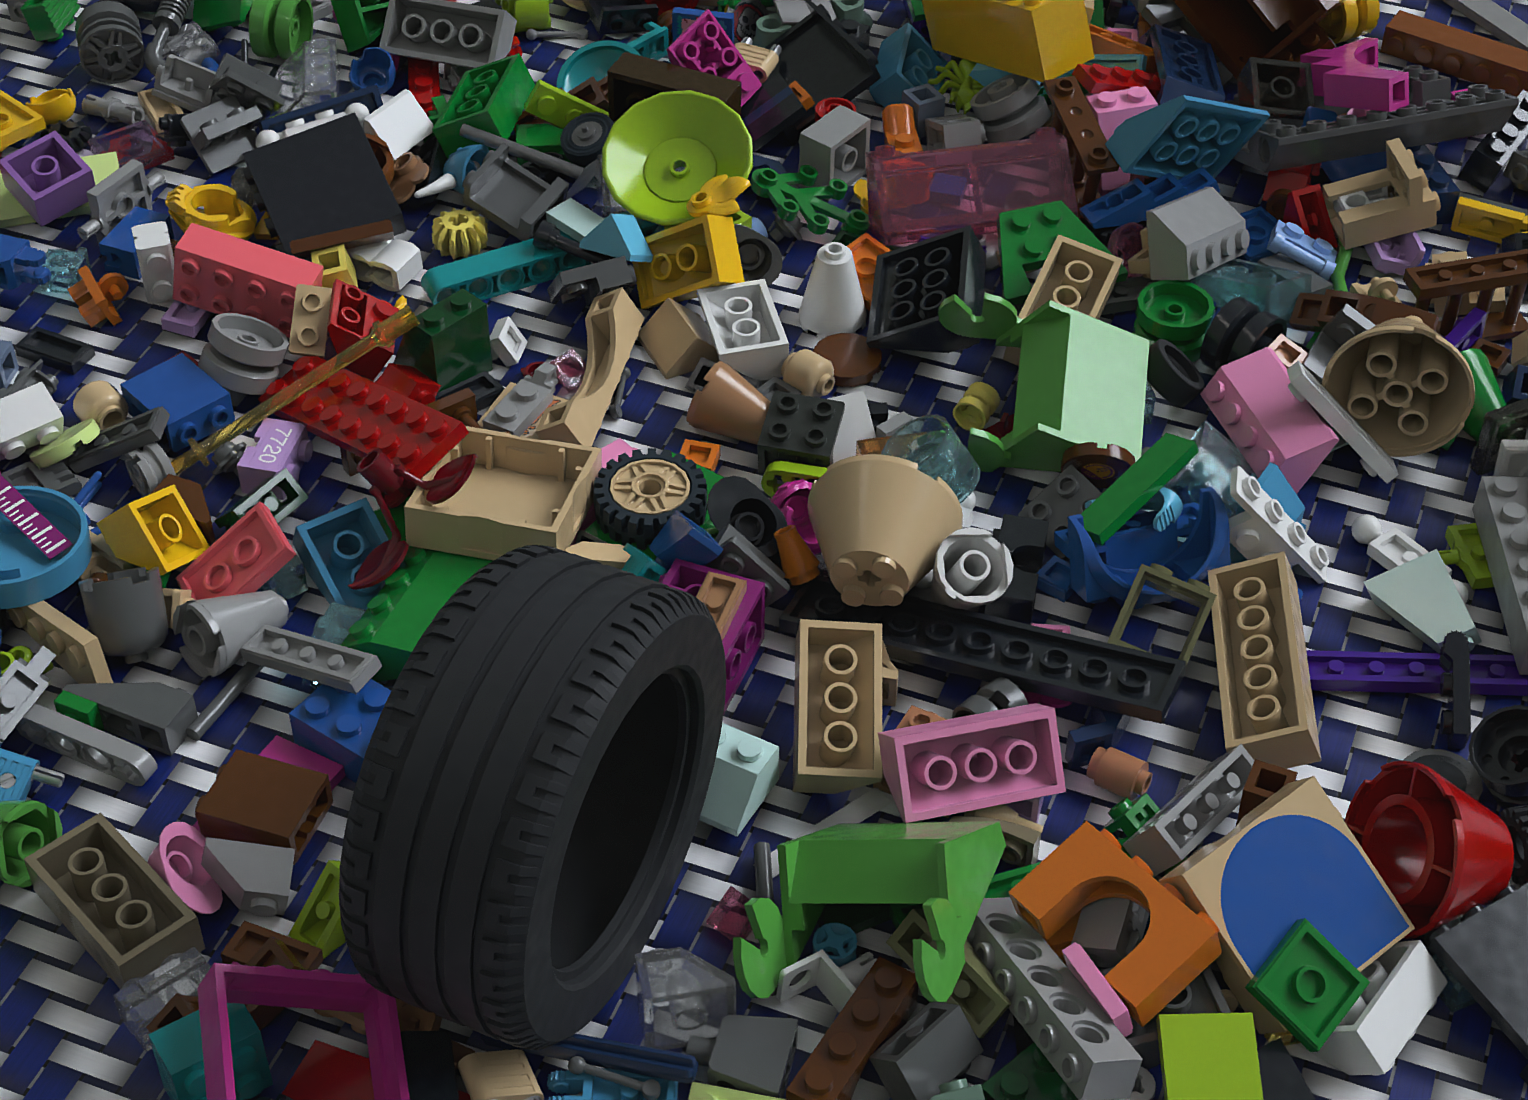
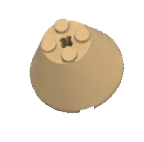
M1413 315L1384 321L1348 340L1330 359L1322 381V386L1389 456L1393 457L1420 455L1435 450L1449 442L1464 427V422L1469 416L1471 409H1473L1475 398L1473 374L1464 356L1450 342L1424 324L1421 318Z
M866 454L848 457L827 467L826 473L814 481L807 504L809 519L834 587L841 593V599L844 603L854 607L861 606L862 604L869 606H897L902 603L904 596L934 568V559L940 544L953 532L962 529L963 513L960 502L950 486L939 476L934 480L927 474L917 470L918 464L910 460L890 455Z

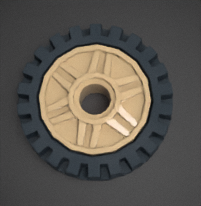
M648 448V454H642L641 449L632 450V457H629L626 453L618 455V462L611 459L606 463V468L602 467L600 469L598 478H595L594 508L596 521L600 524L603 533H609V537L613 541L617 542L621 539L623 546L626 543L632 545L633 542H636L637 549L645 550L646 545L652 543L675 510L681 512L697 525H703L707 514V484L704 474L700 468H696L694 461L690 459L686 462L684 455L677 453L672 457L671 450L663 449L661 455L656 453V448Z

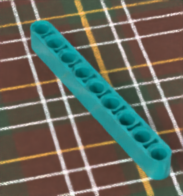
M628 211L618 213V214L632 215V214L629 213ZM635 217L644 237L664 230L662 225ZM561 231L562 236L578 242L574 238L570 237L569 235ZM534 238L433 267L422 276L421 286L433 305L462 288L483 301L553 280L559 272L593 263L558 248L554 250L548 248L545 251L534 246Z

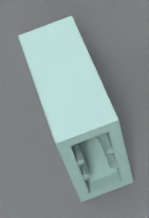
M1437 549L1364 581L1374 604L1436 652L1440 653L1444 638L1451 631L1457 630L1466 634L1465 636L1468 637L1469 652L1476 644L1482 642L1475 624Z

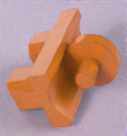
M87 265L78 269L77 271L82 280L67 290L79 306V312L90 327H94L106 318H108L113 326L121 322L122 319L112 301L121 300L126 295L129 286L126 278L122 274L114 272L105 274L99 282H96Z

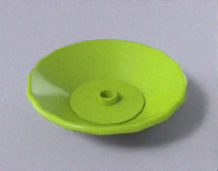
M692 90L660 92L635 103L613 124L602 148V176L613 199L634 215V217L662 226L679 225L694 219V217L689 215L686 205L692 195L699 192L701 187L713 177L727 174L728 178L739 176L748 179L753 167L752 137L741 116L719 98ZM679 167H685L683 171H675Z

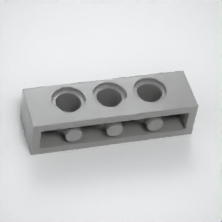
M1239 744L1209 763L1123 844V847L1132 858L1135 855L1140 857L1152 870L1153 877L1179 863L1240 804L1243 788L1255 760L1244 746Z

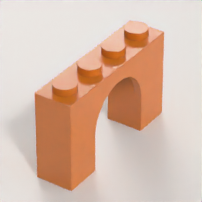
M1086 821L1008 893L1017 914L1046 940L1052 937L1082 908L1094 901L1104 898L1130 899L1143 907L1150 915V924L1146 935L1104 978L1127 1007L1129 1015L1141 1027H1144L1222 954L1218 938L1220 930L1207 914L1202 911L1196 914L1185 905V898L1173 885L1166 883L1163 886L1153 878L1152 870L1140 857L1135 855L1133 858H1130L1121 850V844L1112 833L1106 829L1098 831Z

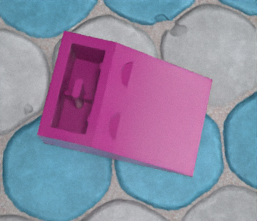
M706 9L666 49L670 62L673 65L741 82V107L762 86L709 9Z

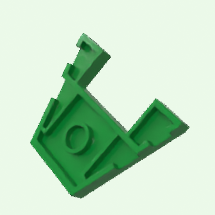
M1062 200L1001 212L998 215L997 234L998 251L1001 259V297L1012 305L1025 303L1032 289L1025 272L1043 267L1058 234L1113 255ZM1122 264L1116 283L1126 281L1128 275L1127 269Z

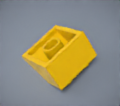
M174 484L128 503L96 523L116 558L139 567H146V570L159 567L160 575L169 573L194 561L210 547Z

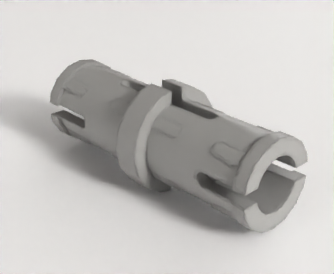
M88 94L86 95L87 99L84 98L82 101V110L85 114L103 117L110 123L123 122L138 127L145 118V112L142 107L124 104L117 98L104 99Z

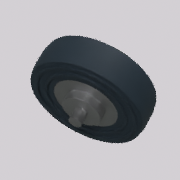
M590 112L574 118L565 126L561 133L560 143L565 156L570 162L578 166H588L602 156V148L614 124L611 118L603 113Z

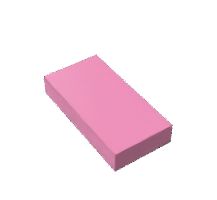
M1075 942L1063 949L1062 952L1068 969L1123 1036L1127 1037L1132 1034L1133 1025L1127 1007L1082 946Z

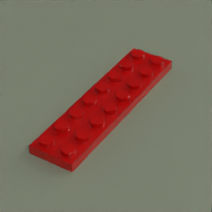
M315 355L303 356L295 361L292 369L281 379L272 382L267 387L266 392L257 399L265 410L287 421L302 423L306 426L307 431L361 458L370 451L379 448L395 465L400 464L406 471L420 479L469 434L462 421Z

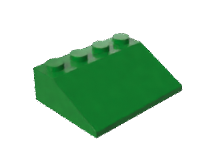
M412 547L407 551L404 560L395 572L385 579L386 584L378 595L368 602L367 610L359 621L349 628V634L341 646L373 654L379 658L382 667L371 678L372 680L382 682L397 679L417 642L438 611L464 582L493 560Z

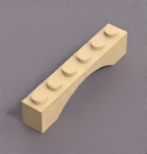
M622 287L594 297L585 318L588 354L582 383L576 394L569 401L545 409L535 431L541 440H554L592 447L644 321L643 315Z

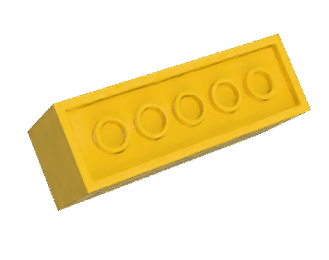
M922 0L933 50L1043 83L1044 80L1055 79L1076 68L1077 64H1084L1095 58L1084 0Z

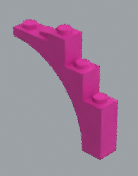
M1364 38L1330 50L1317 49L1300 55L1301 86L1312 87V96L1324 97V105L1390 112L1409 105V72L1378 68V38Z

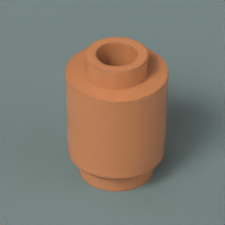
M1101 746L1093 753L1086 773L1087 777L1094 780L1095 785L1124 798L1128 797L1131 801L1137 795L1142 796L1147 792L1153 774L1148 772V762L1114 747L1105 749Z

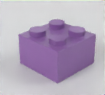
M56 130L0 159V171L5 187L41 227L88 202L86 192L95 186L92 169Z

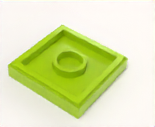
M1253 1012L1158 1015L1156 1023L1164 1100H1264Z

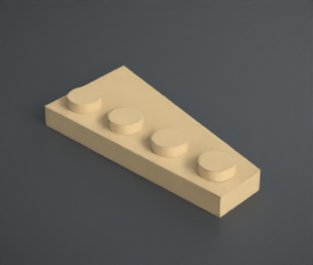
M44 600L23 607L7 609L12 622L18 628L22 627L41 647L45 646L56 654L54 660L78 684L113 683L98 637Z

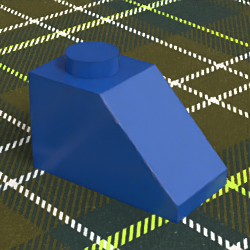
M675 510L649 546L650 550L657 557L654 561L668 571L676 558L705 566L717 558L724 550L705 529L678 510Z

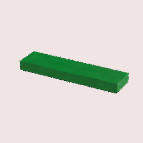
M1166 432L1086 508L1081 515L1083 516L1084 528L1092 541L1103 545L1199 453L1196 442Z

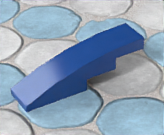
M1201 167L1179 180L1170 172L1147 185H1144L1138 178H1135L1079 208L1081 215L1094 229L1123 226L1147 220L1146 211L1202 188L1213 187L1217 192H1220L1217 181Z

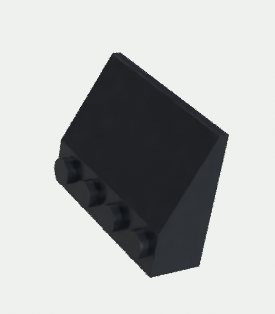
M971 225L877 256L866 341L869 348L949 353L959 349H967L980 343V338L957 335L946 329L939 321L938 314L939 306L943 300L954 294L972 310L973 315L981 316L987 255Z

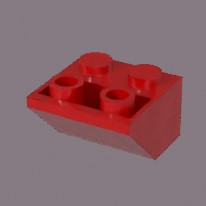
M336 279L332 288L327 330L341 365L374 381L394 354L399 309L385 300H380L361 291L354 285H349Z

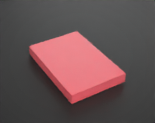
M259 501L175 579L181 589L192 590L191 598L195 600L256 592L296 556V553L269 508Z

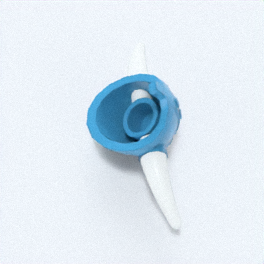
M484 144L459 147L456 152L449 155L448 160L444 164L443 176L416 191L414 196L421 198L454 189L456 192L464 195L463 181L471 170L476 171L482 165L484 157L489 152L488 147Z

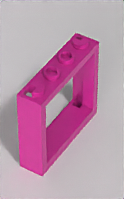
M233 961L232 964L214 963L197 987L207 1100H236L227 1003L363 1013L375 1100H410L396 998L381 993L372 987L359 973L355 975L331 973L326 969H315L312 971L287 969L280 965L268 967L248 966Z

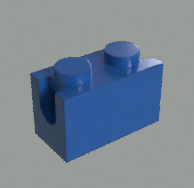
M135 206L99 243L100 254L107 257V261L104 263L105 271L120 273L124 276L140 280L142 275L131 228L141 224L159 221L166 222L172 246L175 243L170 215Z

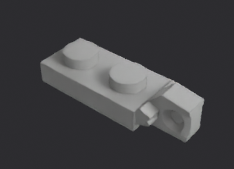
M544 362L535 369L533 376L526 375L524 379H521L482 420L483 429L499 432L509 431L512 435L520 437L553 402V393L556 390L555 385L558 383L556 375L557 366Z

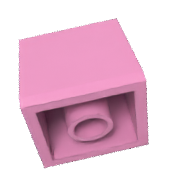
M1134 86L1129 89L1112 92L1104 91L1085 97L1107 141L1114 134V130L1126 119L1158 106V103L1146 86ZM1120 166L1118 171L1102 173L1098 187L1101 196L1128 183L1130 173H1124Z

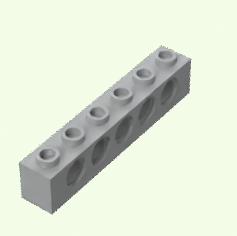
M984 898L967 940L1011 1002L1008 1009L1078 1100L1129 1099L1143 1060L1142 1057L1045 939L1017 914L1011 898Z

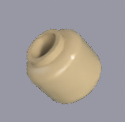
M802 349L791 353L785 359L781 368L783 381L800 390L801 395L821 398L828 395L835 384L832 362L809 349Z
M98 380L84 385L77 392L73 400L74 412L81 422L92 418L101 430L125 421L128 415V404L125 398L107 381Z

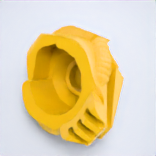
M180 184L171 192H168L165 200V205L169 208L168 213L183 233L186 232L191 223L246 241L254 233L257 223V216L254 210L247 203L240 200L237 192L229 186L207 184L195 186L192 189L188 185ZM200 206H203V207H204V210H202V209H197V208L200 207Z

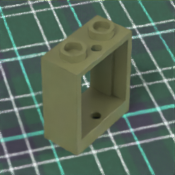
M1151 563L1149 567L1141 564L1107 643L1147 652L1120 640L1144 585L1200 608L1178 660L1186 661L1187 666L1217 595L1209 592L1210 587L1198 580L1188 579L1185 582L1173 577V572L1162 565Z

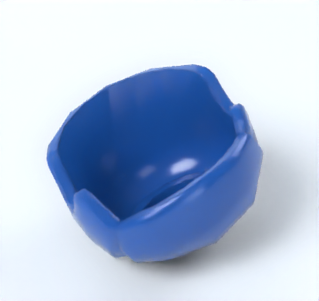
M368 47L364 49L363 56L360 59L352 60L349 80L354 90L377 85L381 95L392 87L396 77V69L389 52L378 47Z

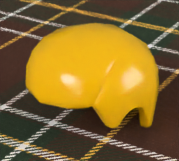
M67 88L68 90L52 89L42 93L37 98L30 97V103L26 102L25 105L43 116L46 126L49 124L55 125L58 124L59 120L66 122L73 115L76 108V97L71 88Z

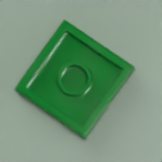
M1306 918L1297 919L1246 985L1245 989L1308 1051L1318 1052L1369 985L1370 981Z

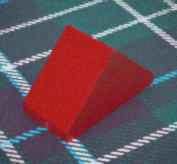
M1320 184L1289 192L1283 222L1294 223L1301 227L1304 234L1315 240L1320 238L1329 242L1333 248L1338 247Z

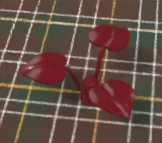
M379 448L370 451L362 458L357 466V471L372 485L369 492L375 497L392 532V538L370 552L358 570L354 582L347 585L350 589H364L382 582L395 572L407 554L409 544L406 541H401L402 536L389 509L400 505L417 486L429 491L426 500L430 504H439L448 500L460 490L469 478L479 457L477 454L465 455L448 462L436 472L434 479L431 481H423L422 478L420 479L406 471L400 464L395 465Z

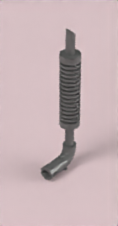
M161 0L152 21L157 31L152 42L147 44L144 52L146 67L154 76L159 64L165 66L166 60L163 59L165 42L168 36L178 34L192 0Z

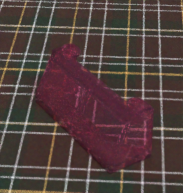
M1053 127L1037 128L1036 133L1030 135L1029 139L909 153L897 151L893 145H881L875 147V151L865 152L869 229L884 246L918 242L920 236L932 238L971 225L975 235L997 233L999 213L1062 200L1078 217L1067 138Z

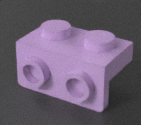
M1416 231L1363 245L1373 267L1384 274L1395 273L1404 275L1406 268L1416 267L1422 261L1426 251Z

